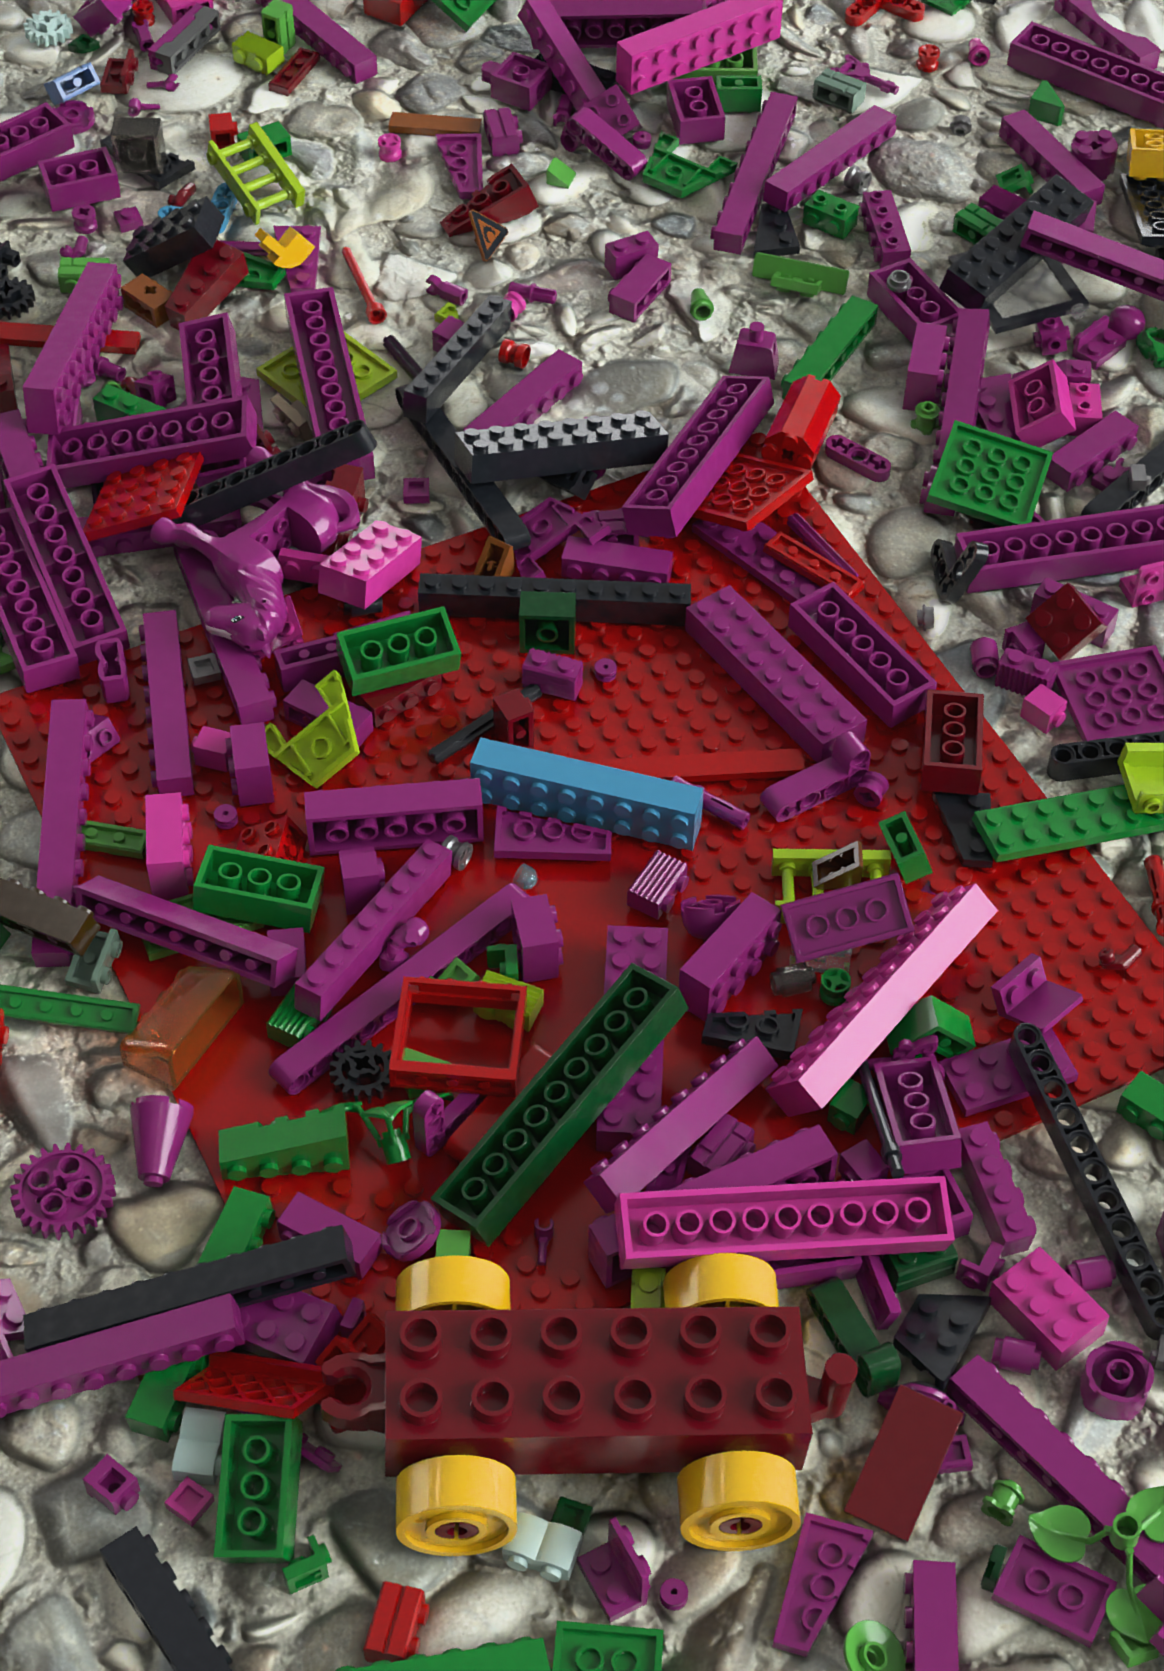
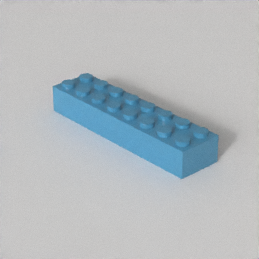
M481 737L470 761V779L480 778L482 803L504 806L510 810L530 812L536 816L552 817L566 823H578L609 830L622 836H631L648 842H657L678 849L693 851L701 827L704 788Z

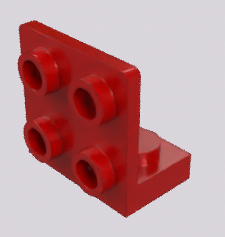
M286 816L242 829L236 850L301 862L308 836Z

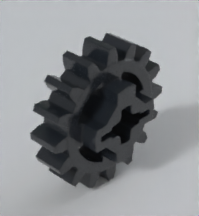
M6 276L4 280H0V320L4 316L8 320H11L15 315L20 318V313L22 312L28 314V308H34V301H36L32 285H27V280L25 279L19 282L18 277L10 280Z
M355 1040V1047L351 1048L345 1044L343 1045L344 1053H334L335 1061H331L329 1064L330 1082L334 1084V1091L336 1093H343L344 1100L349 1099L351 1096L354 1097L355 1101L366 1098L369 1104L372 1103V1096L376 1095L379 1099H383V1090L392 1091L389 1080L391 1050L384 1052L382 1043L372 1047L371 1040H368L366 1045H361L359 1040ZM379 1064L382 1065L384 1069L383 1072L380 1071V1067L378 1066ZM343 1071H346L347 1080L343 1076Z

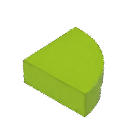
M447 302L434 314L435 322L441 324L449 315L459 319L456 306L451 302Z

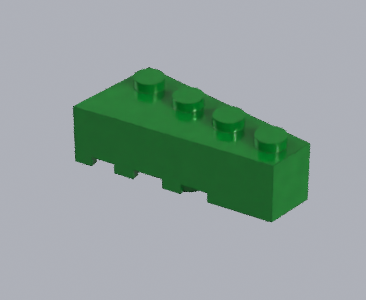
M345 1104L333 1105V1111L320 1113L319 1109L306 1111V1117L293 1120L289 1119L287 1115L277 1117L270 1125L266 1126L255 1122L219 1130V1165L222 1180L240 1181L245 1178H273L277 1175L288 1174L301 1176L312 1172L324 1171L336 1173L341 1170L350 1169Z

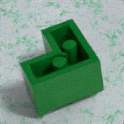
M932 995L921 999L886 1036L890 1055H893V1050L898 1047L901 1040L908 1039L913 1043L917 1039L928 1035H936L938 1037V1048L935 1052L946 1058L966 1053L976 1047L969 1016ZM917 1054L915 1058H921L922 1054Z

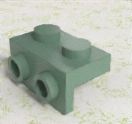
M111 928L109 933L98 931L83 957L74 955L64 979L66 985L101 994L103 986L108 985L112 976L111 966L114 958H119L123 947V941H121L116 929Z

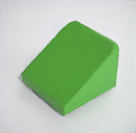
M554 157L546 171V184L568 189L576 176V172Z

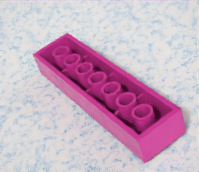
M728 0L618 41L616 81L632 95L778 39L781 34L783 0Z

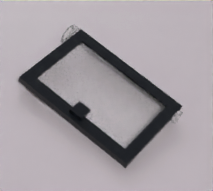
M966 252L948 256L949 264L955 263ZM1044 257L987 309H989L990 326L995 334L1036 324L1051 317L1056 318L1071 314L1073 318L1080 319L1084 317L1086 310L1089 309V302L1063 265L1057 260Z

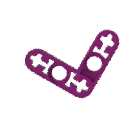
M431 1090L423 1092L416 1100L412 1110L415 1147L428 1157L436 1154L488 1095L460 1093L444 1109V1100Z

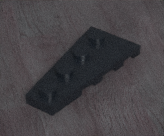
M116 131L100 140L101 147H107L111 156L159 190L195 170L194 161L189 159L186 161L180 160L179 156L172 152L165 154L160 151L159 147L143 145L142 140L120 131Z

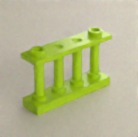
M258 122L249 125L247 139L220 150L213 140L208 141L206 157L211 166L214 165L242 205L244 214L248 218L250 217L255 225L260 222L261 210L287 199L292 202L295 208L304 205L306 190ZM248 148L254 149L259 155L232 167L226 160V157ZM260 165L266 166L271 172L245 184L238 177L239 174ZM273 182L278 183L283 189L258 201H255L249 193Z
M773 849L771 875L782 876L783 900H775V906L781 909V904L795 901L794 876H811L812 896L824 893V890H817L813 886L812 862L839 849ZM862 850V877H870V880L889 875L891 850ZM781 909L780 923H785L783 912Z

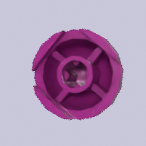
M706 895V899L697 902L696 896L687 898L680 903L682 922L690 935L697 939H703V943H705L740 905V900L736 901V897L729 895Z

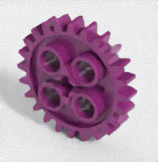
M70 1142L66 1143L64 1150H59L57 1144H53V1150L50 1153L41 1148L42 1156L40 1158L30 1155V1166L20 1164L22 1174L13 1175L15 1184L10 1186L12 1193L10 1200L12 1207H14L13 1210L16 1218H20L23 1227L30 1226L32 1234H36L41 1229L44 1239L51 1232H55L56 1239L60 1240L63 1232H67L70 1239H73L74 1230L79 1229L85 1235V1226L87 1224L95 1228L98 1227L96 1217L106 1218L105 1208H113L111 1197L116 1196L114 1174L112 1173L111 1165L105 1163L104 1156L96 1157L93 1148L85 1153L83 1144H79L75 1150L71 1149ZM76 1170L74 1173L67 1174L69 1171ZM47 1184L44 1187H38L39 1185ZM90 1194V1195L87 1196V1197L79 1198V1197H81L82 1195ZM60 1208V1209L57 1210V1211L49 1212V1211H51L52 1209Z

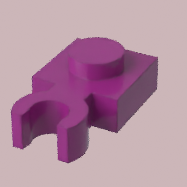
M1119 458L1114 468L1107 464L1092 477L1091 485L1103 491L1130 467H1123L1124 459Z

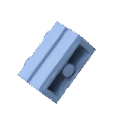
M89 62L45 83L44 87L52 103L57 105L99 85L100 80L92 64Z

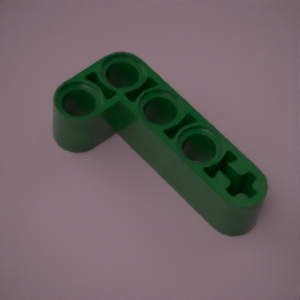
M836 1276L808 1288L806 1296L809 1305L837 1353L849 1355L856 1362L858 1371L854 1382L865 1398H869L896 1386L901 1372V1360L895 1347L889 1341L882 1344L878 1342L841 1279Z

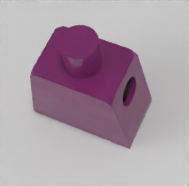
M752 322L749 329H740L729 373L744 376H769L770 379L775 380L779 365L776 334L764 331L765 326L761 322Z

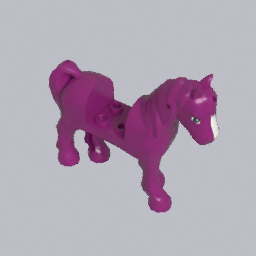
M256 446L249 452L246 458V466L253 465L273 455L262 446ZM304 481L284 490L282 496L274 494L250 504L265 510V512L224 537H218L212 530L200 531L196 525L190 522L176 524L169 518H160L156 521L151 529L150 537L154 542L161 545L174 543L182 549L194 548L212 562L219 582L232 597L241 603L209 608L204 619L206 630L212 635L224 637L246 651L254 652L261 650L270 659V642L283 630L288 615L283 589L281 588L284 575L276 558L279 557L281 548L289 549L291 546L296 547L300 551L321 554L336 541L340 532L354 530L360 525L361 519L358 504L354 497L343 489Z

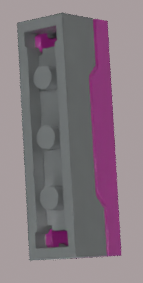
M196 3L148 49L150 68L168 75L176 74L221 30L219 11Z

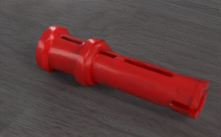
M1151 855L1144 860L1153 896L1151 911L1157 919L1156 932L1164 937L1163 859L1159 855Z

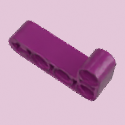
M582 107L566 120L560 136V142L565 150L573 152L584 145L625 180H632L645 169L647 165L645 155L588 107Z
M846 732L834 742L831 757L769 786L761 794L760 801L776 821H786L860 784L862 776L869 771L871 752L853 732Z

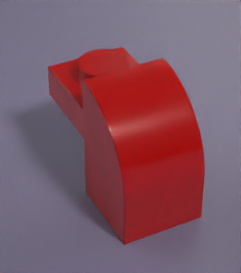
M368 1312L348 1338L335 1336L315 1360V1363L322 1366L324 1362L332 1357L350 1352L366 1353L368 1355L383 1353L385 1350V1323L375 1313ZM348 1378L337 1383V1385L350 1386L358 1383L359 1380Z

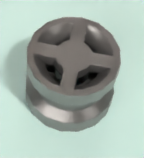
M852 165L844 177L843 184L849 189L854 188L857 193L863 194L871 183L872 173L861 171L860 167Z
M449 835L444 840L442 846L452 850V865L454 869L462 871L471 859L473 845L468 842L461 843L457 837Z

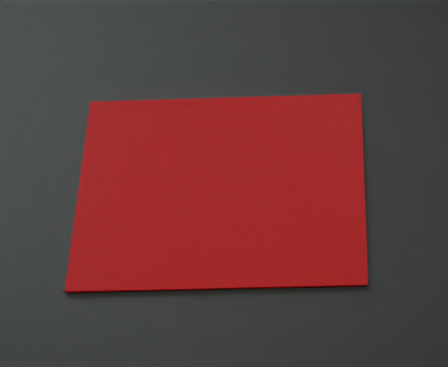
M762 432L752 434L738 453L763 459L761 450L764 446L766 435ZM650 470L592 489L586 500L572 496L560 500V502L573 507L576 512L581 514L593 510H617L622 508ZM806 487L761 521L777 533L781 531L811 549L787 525L788 516L798 513L858 573V578L865 582L864 589L852 600L937 682L936 690L965 692ZM527 512L520 514L519 517H522ZM694 517L689 519L677 537L639 536V546L673 551L672 573L669 583L691 584V605L730 585L867 719L863 744L871 752L869 771L880 773L889 783V789L882 795L880 804L873 808L862 805L854 796L856 788L854 787L786 821L778 822L761 803L760 796L766 788L787 777L689 782L696 786L701 785L705 787L708 793L731 803L741 810L749 812L750 820L747 826L741 830L735 825L702 809L701 827L693 851L678 849L657 842H648L631 836H622L612 832L611 861L494 858L497 805L483 803L484 841L470 843L473 845V853L467 866L462 871H458L451 865V876L414 916L424 920L429 927V936L426 941L416 947L404 948V951L409 953V958H411L510 883H515L529 896L547 894L549 905H555L556 929H561L564 944L561 947L563 965H559L558 978L527 982V984L544 989V1004L530 1031L526 1032L524 1030L520 1060L535 1045H539L551 1054H554L604 996L608 925L668 928L666 981L679 987L680 968L704 944L703 939H697L690 935L682 922L680 903L683 900L696 896L697 902L705 900L706 895H729L736 897V901L740 900L741 904L753 892L775 906V900H783L782 876L771 875L773 849H841L858 840L862 842V850H890L878 822L905 811L933 871L931 874L905 884L891 853L889 875L899 873L913 926L916 924L914 919L921 912L928 910L932 906L931 900L936 896L935 894L943 891L949 893L960 885L966 887L976 883L998 910L916 1004L921 999L932 995L968 1015L976 1047L970 1051L1010 1039L1015 1028L1020 1024L999 1016L991 986L1033 953L1041 957L1048 981L1078 992L1083 997V1001L1052 1027L1079 1074L1077 1081L1067 1084L1078 1107L1129 1085L1140 1071L1151 1075L1164 1069V948L1087 848L1081 846L997 863L993 859L992 868L962 867L951 842L950 832L942 822L939 807L935 805L932 799L933 791L920 790L925 710L889 728L788 627L791 602L692 532V523L698 520V518ZM485 527L421 548L420 565L381 596L383 599L382 613L355 618L344 616V602L318 593V584L284 595V598L288 595L291 596L303 635L301 637L304 643L333 636V633L409 610L411 614L418 613L420 573L473 575L487 538L491 535ZM577 531L576 533L571 535L574 537L584 538V535L580 531ZM566 541L561 542L548 551L546 555L535 561L543 570L546 578L572 579L561 577L562 555ZM514 553V568H515V572L511 575V577H521V576H520V572H519V570H518V568H517V564H516V561H517V560H516L515 553ZM448 616L461 651L459 670L441 674L442 689L436 694L420 701L413 708L407 709L395 716L391 721L385 722L377 728L373 726L374 731L359 747L360 754L318 788L311 786L287 768L285 764L268 753L274 802L240 806L239 796H233L231 778L236 777H230L229 770L228 772H223L195 764L194 753L191 752V743L193 738L199 735L203 726L230 732V726L241 725L223 678L214 682L194 685L187 659L213 653L202 624L179 631L194 795L182 796V802L189 806L190 821L186 822L192 823L193 839H190V844L188 845H192L193 862H191V867L189 868H193L194 883L208 845L236 850L241 831L244 828L288 816L308 836L304 792L460 780L463 778L470 779V761L480 737L440 764L432 763L428 752L492 710L493 697L517 688L520 691L524 689L522 687V666L528 653H520L519 619ZM576 622L574 654H556V656L571 657V659L583 662V682L576 700L573 701L542 692V696L532 703L534 709L533 749L578 760L801 748L685 631V626ZM140 645L124 650L130 696L127 701L107 703L104 700L98 675L97 660L79 666V679L26 693L23 685L0 693V732L41 818L51 700L86 699L88 709L93 710L94 714L109 717L120 737L119 743L90 763L91 773L90 776L85 778V783H88L89 800L84 801L83 806L87 810V820L146 830L145 795L159 794L158 787H152L151 771L156 770V767L150 765L149 749H154V744L149 745L147 728H151L152 723L147 724L145 707L150 706V702H145L144 686H148L149 682H144L142 665H147V661L142 662ZM273 652L270 659L267 656L261 659L263 670L260 672H266L270 685L268 691H274L277 701V707H273L275 719L264 722V725L266 726L269 723L276 725L285 741L288 742L304 728L285 719L283 700L291 691L283 692L276 674ZM608 658L616 663L617 669L614 680L601 682L596 679L594 675L595 663L600 659ZM342 677L347 700L355 704V696L352 697L346 677ZM983 716L982 773L978 793H991V809L1047 799ZM494 728L481 736V738L498 741L494 736ZM802 749L805 769L817 764ZM229 804L236 808L238 822L233 828L221 829L217 827L214 811L218 806ZM507 809V811H510V812H514V813H518V814L520 813L519 810H510V809ZM532 814V817L548 820L549 818ZM560 820V822H561L562 824L571 825V826H573V825L575 824V823H566V822H563V821ZM307 839L301 863L325 867L323 894L311 932H304L306 967L308 970L358 914L347 915L339 854L310 856ZM419 847L375 850L376 857H381L384 865L385 885ZM657 850L670 855L672 858L675 857L677 860H681L682 863L685 862L687 864V876L689 877L686 889L682 893L677 892L671 910L668 913L663 912L659 920L627 905L628 889ZM80 851V859H83L84 873L83 877H78V885L97 876H102L152 895L146 866V854L144 859H137L101 851ZM794 876L795 901L812 896L811 876ZM870 877L861 878V882L870 880ZM930 881V890L935 894L921 891V889ZM193 885L189 886V894L193 893ZM97 922L101 926L99 931L109 933L112 927ZM781 923L782 928L778 937L780 945L777 952L772 957L768 956L763 961L760 970L755 976L750 975L740 993L736 996L732 995L727 1000V1004L721 1013L745 1012L749 1016L764 1015L766 1010H776L777 1014L792 1013V1009H803L795 1046L796 1050L808 1043L810 1040L808 1038L809 1034L817 1027L823 1026L828 1021L826 1018L827 1014L837 1007L827 1005L820 999L819 990L821 976L824 971L829 968L845 970L851 977L849 989L851 990L864 981L862 976L869 969L877 967L881 962L879 958L885 951L897 945L898 936L796 963L786 924ZM265 925L264 928L252 932L267 937V930L284 928ZM117 930L121 941H123V947L119 958H114L112 968L128 1002L141 1005L138 1023L176 1103L179 1104V1099L189 1102L194 1107L189 1131L224 1205L234 1186L270 1196L276 1216L272 1227L266 1229L262 1238L263 1245L282 1242L279 1238L277 1220L298 1192L380 1233L381 1236L383 1231L386 1233L388 1228L386 1222L398 1207L409 1201H427L438 1211L430 1198L460 1163L444 1152L445 1145L431 1157L426 1156L415 1147L412 1113L409 1115L410 1139L407 1140L411 1154L410 1159L387 1165L382 1147L378 1148L375 1138L360 1115L356 1112H345L350 1169L341 1170L336 1173L324 1171L312 1172L301 1176L288 1174L277 1175L273 1178L252 1177L240 1181L222 1180L219 1165V1130L255 1122L266 1126L270 1125L275 1118L286 1115L291 1120L306 1117V1111L314 1109L321 1111L336 1104L355 1102V1099L351 1096L349 1099L344 1100L342 1092L336 1093L334 1091V1084L330 1082V1070L295 1095H290L269 1075L271 1064L290 1049V1047L268 1038L266 1023L285 996L271 997L270 986L182 953L149 961L141 938ZM512 930L493 945L514 944ZM1135 944L1142 950V956L1126 970H1107L1099 964L1098 954L1104 948L1113 949L1115 954H1122L1130 945ZM487 950L467 964L470 969L481 977L479 981L483 979L486 970L500 974V968H488ZM379 956L336 1003L328 1019L391 973L379 968ZM518 963V979L523 982ZM416 1003L412 1006L406 1047L452 1064L508 1069L513 1029L509 1028L502 1021L498 1022L496 1019L485 1020L473 1011V1007ZM689 1011L685 1012L664 1037L661 1107L664 1105L669 1107L673 1104L671 1101L672 1096L684 1088L690 1089L692 1087L690 1081L703 1071L708 1073L711 1070L709 1064L723 1054L727 1056L730 1053L727 1048L701 1044L705 1022ZM397 1018L369 1039L372 1041V1047L382 1043L384 1052L388 1050L392 1052ZM886 1037L867 1059L892 1056L890 1055ZM934 1052V1056H936L938 1063L941 1060L948 1059L945 1056L937 1052ZM773 1057L778 1067L727 1112V1114L736 1118L739 1123L742 1122L753 1128L755 1131L754 1144H756L754 1152L765 1148L772 1141H782L791 1137L802 1128L809 1129L819 1124L838 1153L834 1182L842 1179L838 1171L840 1154L861 1141L867 1139L882 1157V1145L871 1112L855 1135L847 1131L838 1130L832 1123L827 1121L829 1104L835 1095L820 1110L788 1117L765 1089L773 1081L772 1075L779 1068L787 1066L791 1060ZM379 1064L378 1066L380 1067V1071L383 1072L384 1069L382 1065ZM343 1071V1076L347 1080L346 1071ZM871 1071L874 1080V1071ZM853 1073L850 1078L861 1084L859 1076H854ZM943 1080L958 1129L988 1122L991 1131L996 1132L999 1141H1002L1043 1123L1030 1096L964 1117L947 1083ZM392 1087L391 1092L383 1090V1099H379L376 1095L372 1096V1103L368 1104L366 1098H361L360 1101H362L363 1105L360 1106L366 1111L374 1107H384L392 1102L413 1099H409L405 1088ZM433 1091V1092L436 1094V1093H442V1092H446V1091ZM450 1092L453 1093L454 1098L460 1094L458 1092ZM1046 1093L1047 1096L1056 1098L1053 1094ZM444 1100V1109L451 1103V1101ZM403 1110L392 1121L393 1129L400 1127L401 1133H403ZM368 1117L381 1138H383L382 1132L387 1131L385 1119ZM597 1119L489 1247L471 1236V1257L495 1263L509 1276L511 1310L625 1308L631 1305L632 1278L606 1289L588 1259L589 1225L601 1216L615 1214V1210L606 1214L583 1183L593 1174L590 1169L604 1158L609 1160L613 1156L611 1152L596 1151ZM709 1129L692 1144L691 1152L701 1141V1139L705 1136V1134L709 1131ZM687 1168L683 1181L694 1177L688 1173ZM889 1169L887 1179H894ZM647 1185L641 1191L646 1192ZM440 1214V1229L461 1230L444 1219ZM537 1218H539V1227L541 1228L549 1227L550 1219L554 1222V1235L548 1241L545 1265L537 1264L539 1245L538 1240L534 1236V1222ZM437 1239L422 1256L407 1262L394 1260L382 1247V1252L362 1280L352 1276L302 1290V1292L334 1304L343 1317L353 1297L364 1300L366 1315L368 1312L375 1313L385 1323V1311H396L397 1277L412 1264L434 1258L436 1256ZM656 1267V1268H664V1269H665V1276H666V1274H667L673 1267ZM361 1381L350 1386L335 1384V1399L344 1404L358 1403L366 1395V1387ZM329 1424L331 1431L335 1434L347 1431L335 1428Z

